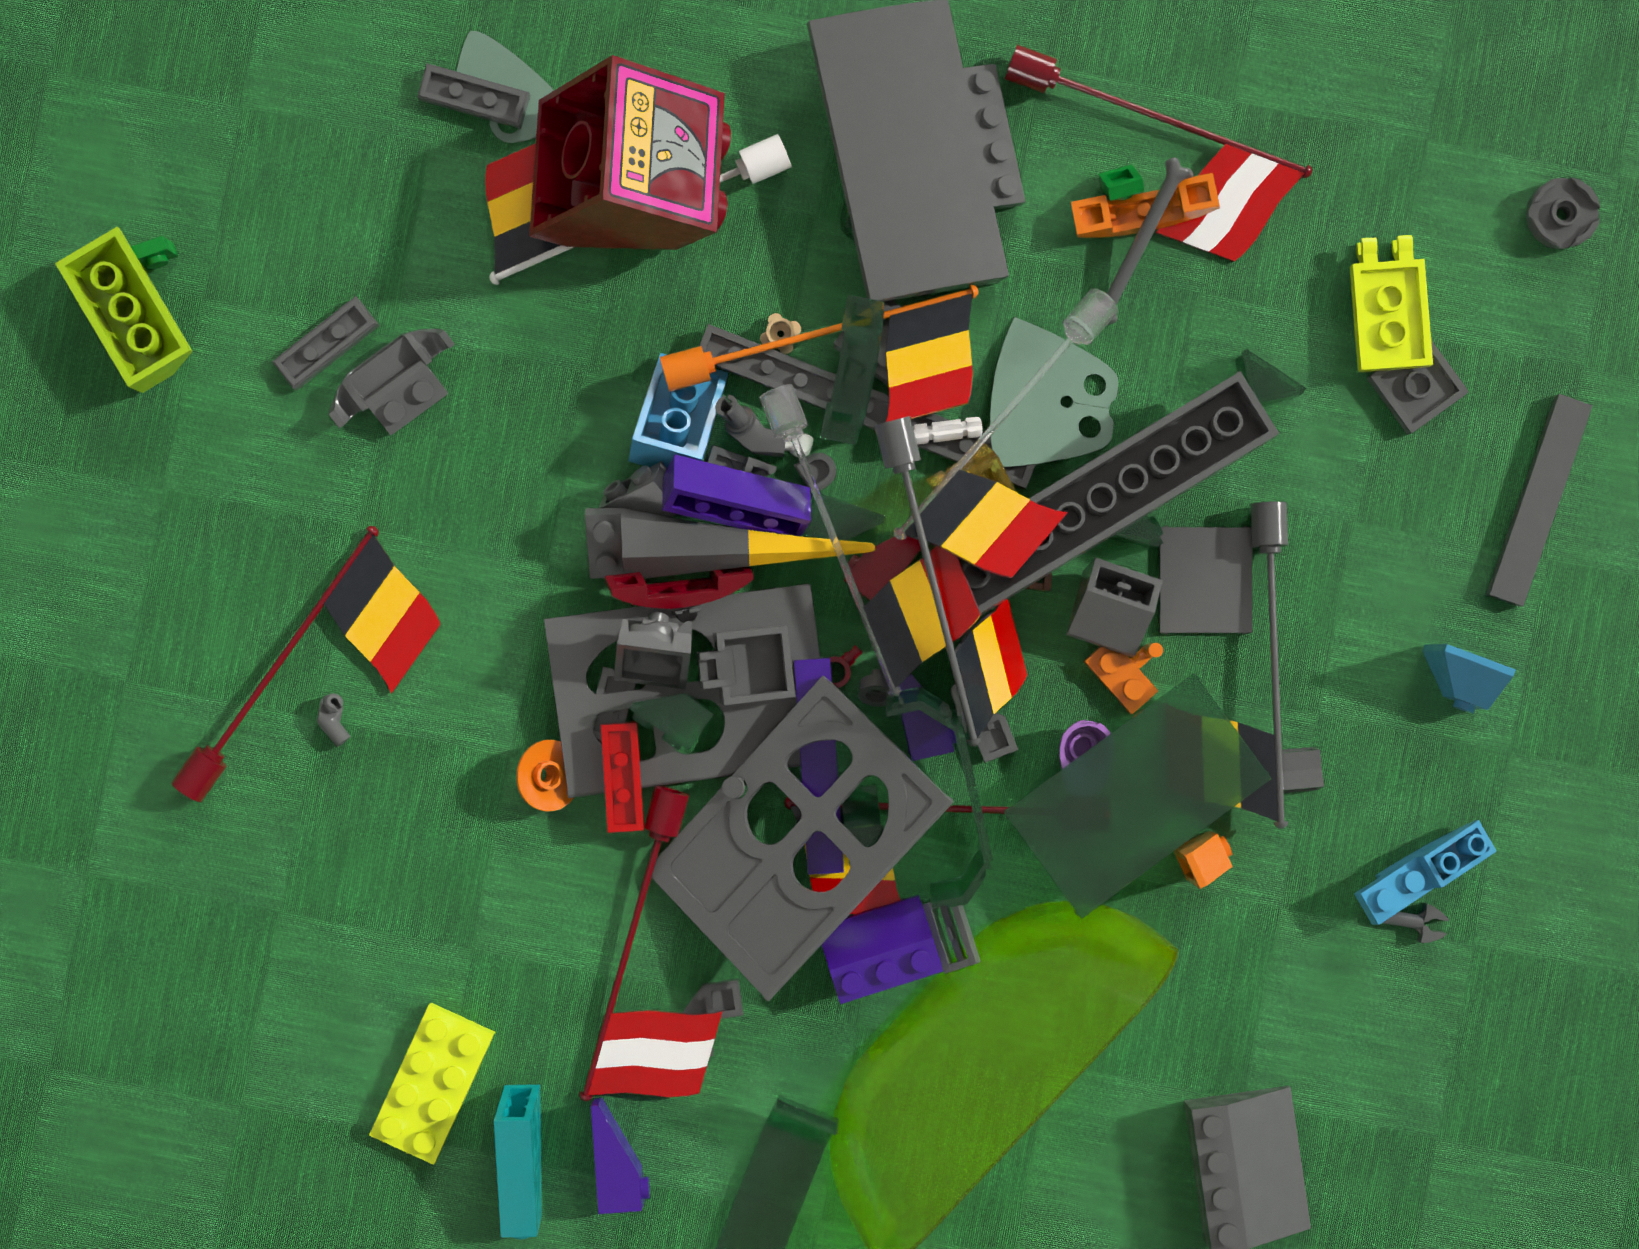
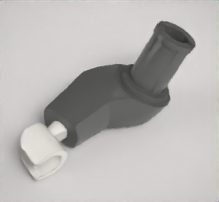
M728 395V400L725 396H722L716 402V412L725 420V428L728 434L752 454L784 457V452L790 451L792 455L798 458H805L809 455L814 440L812 436L799 432L796 433L793 442L786 441L787 433L764 428L752 409L747 406H740L734 396Z

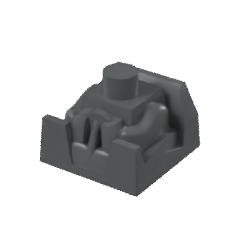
M661 612L650 613L648 619H643L642 624L636 623L629 627L628 619H622L617 641L614 680L686 690L691 654L692 621H686L679 627L678 623L669 622V616Z

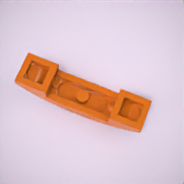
M1213 173L1195 176L1180 182L1156 229L1186 222L1219 209L1220 204ZM1159 190L1135 194L1126 200L1110 201L1107 200L1106 195L1071 202L1077 237L1101 238L1138 233Z

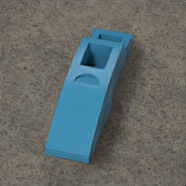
M1475 820L1434 840L1375 875L1376 880L1354 893L1371 924L1380 925L1432 889L1444 887L1495 853L1496 849L1480 821Z

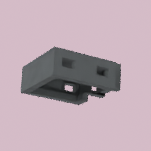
M788 625L714 632V650L696 652L700 688L710 689L719 687L720 704L722 705L795 697Z

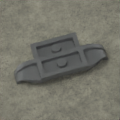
M418 329L400 334L346 374L336 391L328 415L341 428L359 411L369 408L390 435L394 434L448 394V391L427 364L432 362L433 357L454 346V342L443 329Z

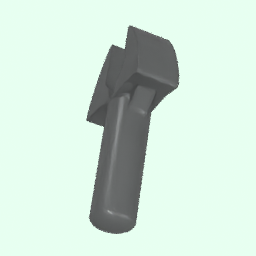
M1423 903L1422 911L1418 914L1398 912L1383 923L1414 928L1418 932L1417 941L1429 943L1443 938L1447 933L1430 930L1428 926L1424 925V922H1429L1435 918L1443 921H1449V919L1434 906Z

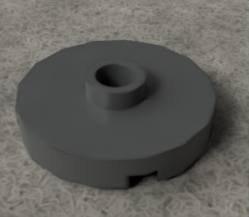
M1561 177L1552 179L1536 189L1528 201L1526 210L1528 228L1535 239L1546 247L1559 250L1574 248L1589 239L1597 229L1600 217L1598 218L1599 199L1592 188L1580 179ZM1558 209L1565 213V220L1558 218Z

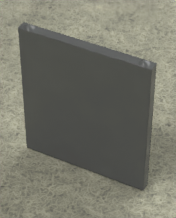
M1247 526L1242 528L1160 527L1159 579L1163 580L1159 594V633H1242L1244 635L1252 633L1251 528Z

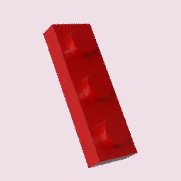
M638 723L601 724L607 832L644 830Z

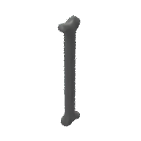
M1175 157L1165 162L1166 178L1105 298L1089 308L1092 314L1101 315L1106 325H1111L1117 321L1116 306L1178 184L1184 179L1193 177L1192 170L1181 167L1179 159Z

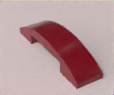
M749 566L710 571V577L655 584H646L640 572L605 576V584L611 596L633 605L661 609L685 608L709 603L734 593L753 580V572Z

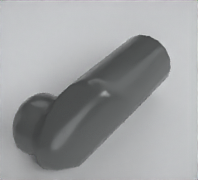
M330 693L321 699L317 723L338 748L349 740L351 736L340 723L343 699L336 693Z

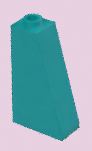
M540 1084L504 1085L494 1118L501 1237H513L514 1239L521 1240L537 1237L542 1218Z

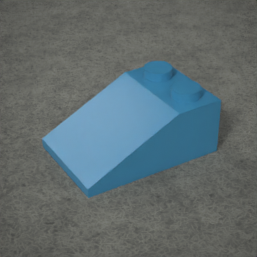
M660 353L632 438L628 461L643 466L647 465L648 467L662 461L667 468L674 455L703 461L717 415L715 405L718 399L722 397L728 372L715 369L716 372L710 373L711 381L669 392L660 357L666 354Z

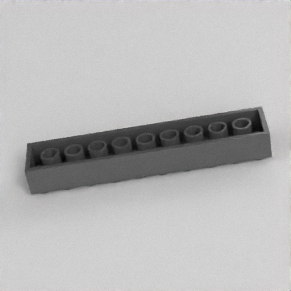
M1241 371L1029 498L1039 505L1068 513L1013 578L1001 577L983 571L959 558L981 615L1273 440L1279 432Z

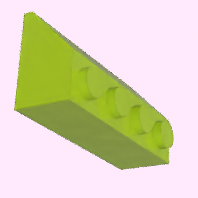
M115 227L55 263L129 388L144 393L174 375L193 352L119 227Z

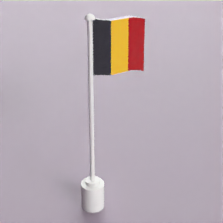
M776 134L740 150L741 158L735 160L737 168L721 174L720 183L741 174L743 181L750 178L752 184H755L791 168L789 157L779 135ZM536 143L494 161L486 167V198L495 245V272H491L489 278L495 285L500 284L499 280L574 248L529 237Z

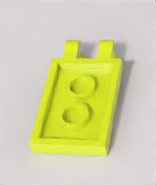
M1412 235L1397 236V240L1392 241V254L1395 261L1378 262L1376 237L1362 238L1361 243L1356 244L1359 264H1352L1349 267L1358 372L1431 367L1433 365L1425 259L1414 260Z

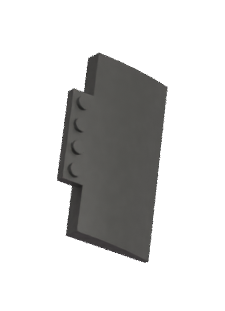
M931 0L880 7L810 20L807 23V28L868 304L969 288V285L995 284L1007 278L1009 273L995 209L1021 206L1026 202L996 65L990 64L963 68L948 0Z

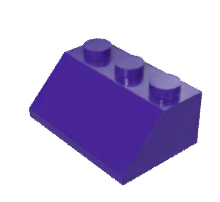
M919 894L847 917L822 944L840 1004L943 972Z

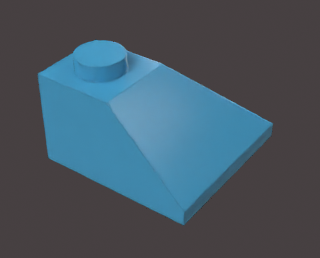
M1425 644L1422 650L1443 697L1454 700L1453 707L1474 714L1475 709L1489 710L1513 678L1516 671L1510 667L1448 644Z

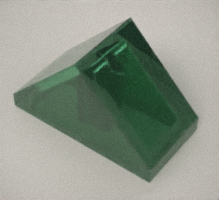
M1248 349L1242 351L1235 359L1237 372L1241 371L1261 405L1294 399L1302 395L1306 390V387Z

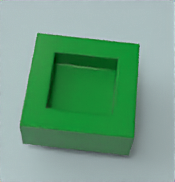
M1133 164L1098 174L1100 187L1110 201L1126 200L1131 198L1133 194L1144 192L1143 178Z
M164 236L131 246L141 265L148 269L164 267L169 263V259L178 256L174 243Z

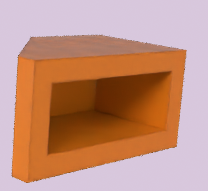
M1208 831L1172 848L1186 880L1200 889L1210 884L1232 867L1228 858L1233 855L1229 843L1224 836L1219 837L1217 833Z

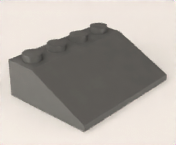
M1282 1086L1184 1100L1203 1238L1209 1249H1250L1311 1229L1291 1087Z

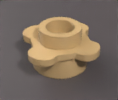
M774 313L769 316V324L766 332L761 334L760 340L762 344L799 335L801 326L797 321L790 322L782 318L780 314ZM778 331H783L784 336L779 337L777 335ZM793 344L782 346L778 349L783 354H789L793 351Z

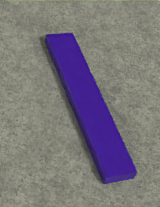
M831 658L794 660L797 703L822 676H826L832 682ZM836 740L818 741L800 748L802 784L816 797H821L838 779ZM839 806L836 811V816L838 820L841 822V813ZM816 832L806 842L808 875L844 873L843 852L823 832Z

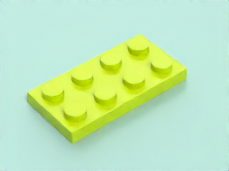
M430 1003L369 1136L434 1165L479 1070L495 1031Z

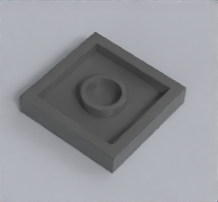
M1432 340L1433 365L1431 367L1375 371L1367 377V380L1407 435L1412 434L1469 393Z

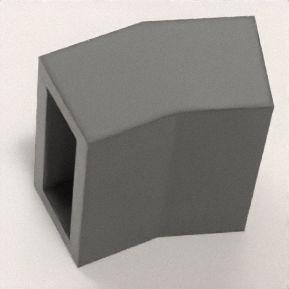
M1318 748L1282 749L1283 793L1316 791L1324 787L1321 754Z

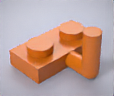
M1148 643L1134 657L1129 658L1127 655L1100 646L1083 662L1128 713L1133 714L1158 692L1156 687L1141 672L1140 668L1152 657L1161 656L1163 647L1159 643Z

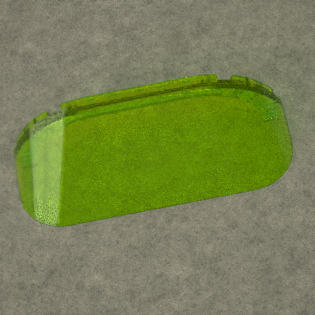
M1062 900L1027 906L1024 908L1025 910L1012 914L1005 919L1002 917L980 931L974 937V941L981 962L945 974L944 971L940 972L856 1062L844 1083V1089L839 1098L838 1105L835 1107L830 1137L832 1173L842 1206L865 1249H915L1149 1003L1171 973L1178 958V948L1139 918L1104 904L1087 901ZM963 947L966 959H968L965 948ZM956 956L952 959L953 963L957 962Z

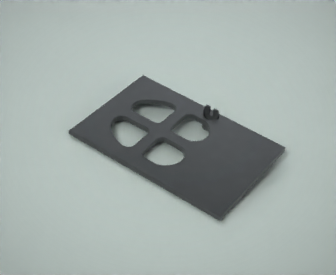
M803 584L729 594L709 603L685 608L661 609L638 606L544 619L568 788L567 797L575 798L605 793L602 743L595 737L593 732L594 718L599 713L645 707L651 712L656 744L654 756L649 759L640 760L642 788L732 776L797 705L794 660L820 658L811 585ZM661 612L669 616V622L678 623L679 627L686 621H692V629L706 636L713 648L714 632L788 625L795 697L722 705L720 704L719 687L702 689L700 688L699 681L687 682L686 690L645 685L643 688L630 691L596 694L588 687L586 677L589 666L599 653L610 644L618 641L622 619H628L629 627L636 623L642 624L643 619H648L650 613ZM708 699L715 702L721 708L725 717L724 731L719 741L707 751L689 754L678 752L673 742L669 712L671 705L676 702ZM800 749L790 756L787 763L788 768L801 766Z
M822 676L739 769L723 782L719 791L656 859L651 878L763 995V998L770 1001L954 801L920 770L826 676ZM826 740L841 741L851 750L852 763L821 797H816L790 772L787 765L788 760L795 751L808 744ZM874 775L880 778L887 787L889 810L881 837L873 846L866 847L838 820L836 811L866 777ZM770 782L776 784L799 807L802 814L800 821L780 842L772 845L762 843L755 838L747 819V809L751 799L765 784ZM745 786H747L746 794L742 798H739L743 795L745 791ZM818 831L823 832L848 857L851 865L848 874L835 888L826 892H817L805 888L798 882L793 871L795 855Z

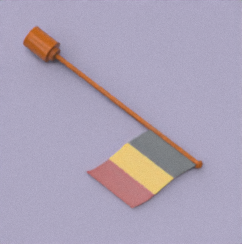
M969 285L970 289L712 358L710 351L703 352L702 346L661 356L660 360L669 392L711 381L710 373L716 372L715 364L890 318L886 348L890 399L886 422L908 416L914 419L968 404L973 378L969 322L972 298H976L979 291L975 285Z

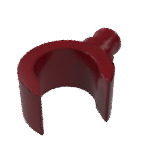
M856 645L849 652L846 651L841 657H829L831 662H839L845 668L844 678L840 682L833 683L837 688L844 686L849 681L851 675L850 667L862 655V651Z

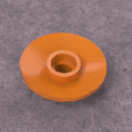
M542 740L536 742L523 753L519 760L516 771L517 787L524 801L535 809L556 811L565 807L574 799L567 797L568 788L561 741ZM545 769L546 778L542 781L541 771Z

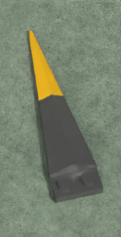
M622 507L585 509L590 578H605L608 575L640 572L645 579L866 553L875 550V545L867 542L746 530L672 518Z

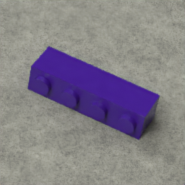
M674 455L663 476L662 510L740 529L802 536L811 522L810 487Z

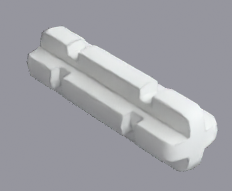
M979 417L966 418L962 422L960 419L932 422L931 426H927V423L916 424L913 426L917 445L927 444L929 440H933L935 443L962 439L963 436H967V438L979 437L982 435V422Z

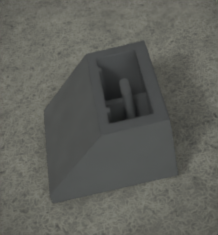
M1095 557L1083 570L1066 635L1134 657L1155 613L1163 580Z

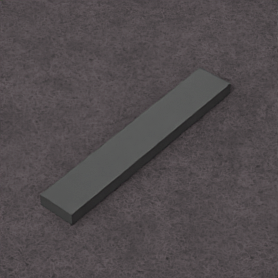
M1561 394L1554 396L1486 593L1487 596L1518 607L1524 606L1593 405Z

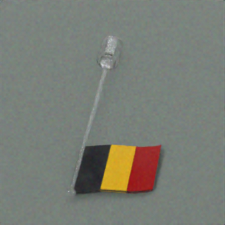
M1095 288L1091 289L1063 320L1067 339L918 507L928 544L940 547L983 571L1001 577L1013 578L1067 515L1068 512L1057 511L1039 505L996 481L961 469L1072 343L1078 345L1081 343L1091 344L1118 313V307L1105 292ZM912 515L900 529L895 527L894 536L897 539L903 540L906 537L919 540Z
M787 384L774 388L759 397L774 437L783 438L784 442L792 441L887 681L890 689L887 693L895 697L901 691V687L898 686L925 660L946 647L924 559H920L891 579L864 606L798 439L804 435L803 429L808 426V422L792 384ZM936 546L930 552L952 642H954L978 620L981 612L959 557Z

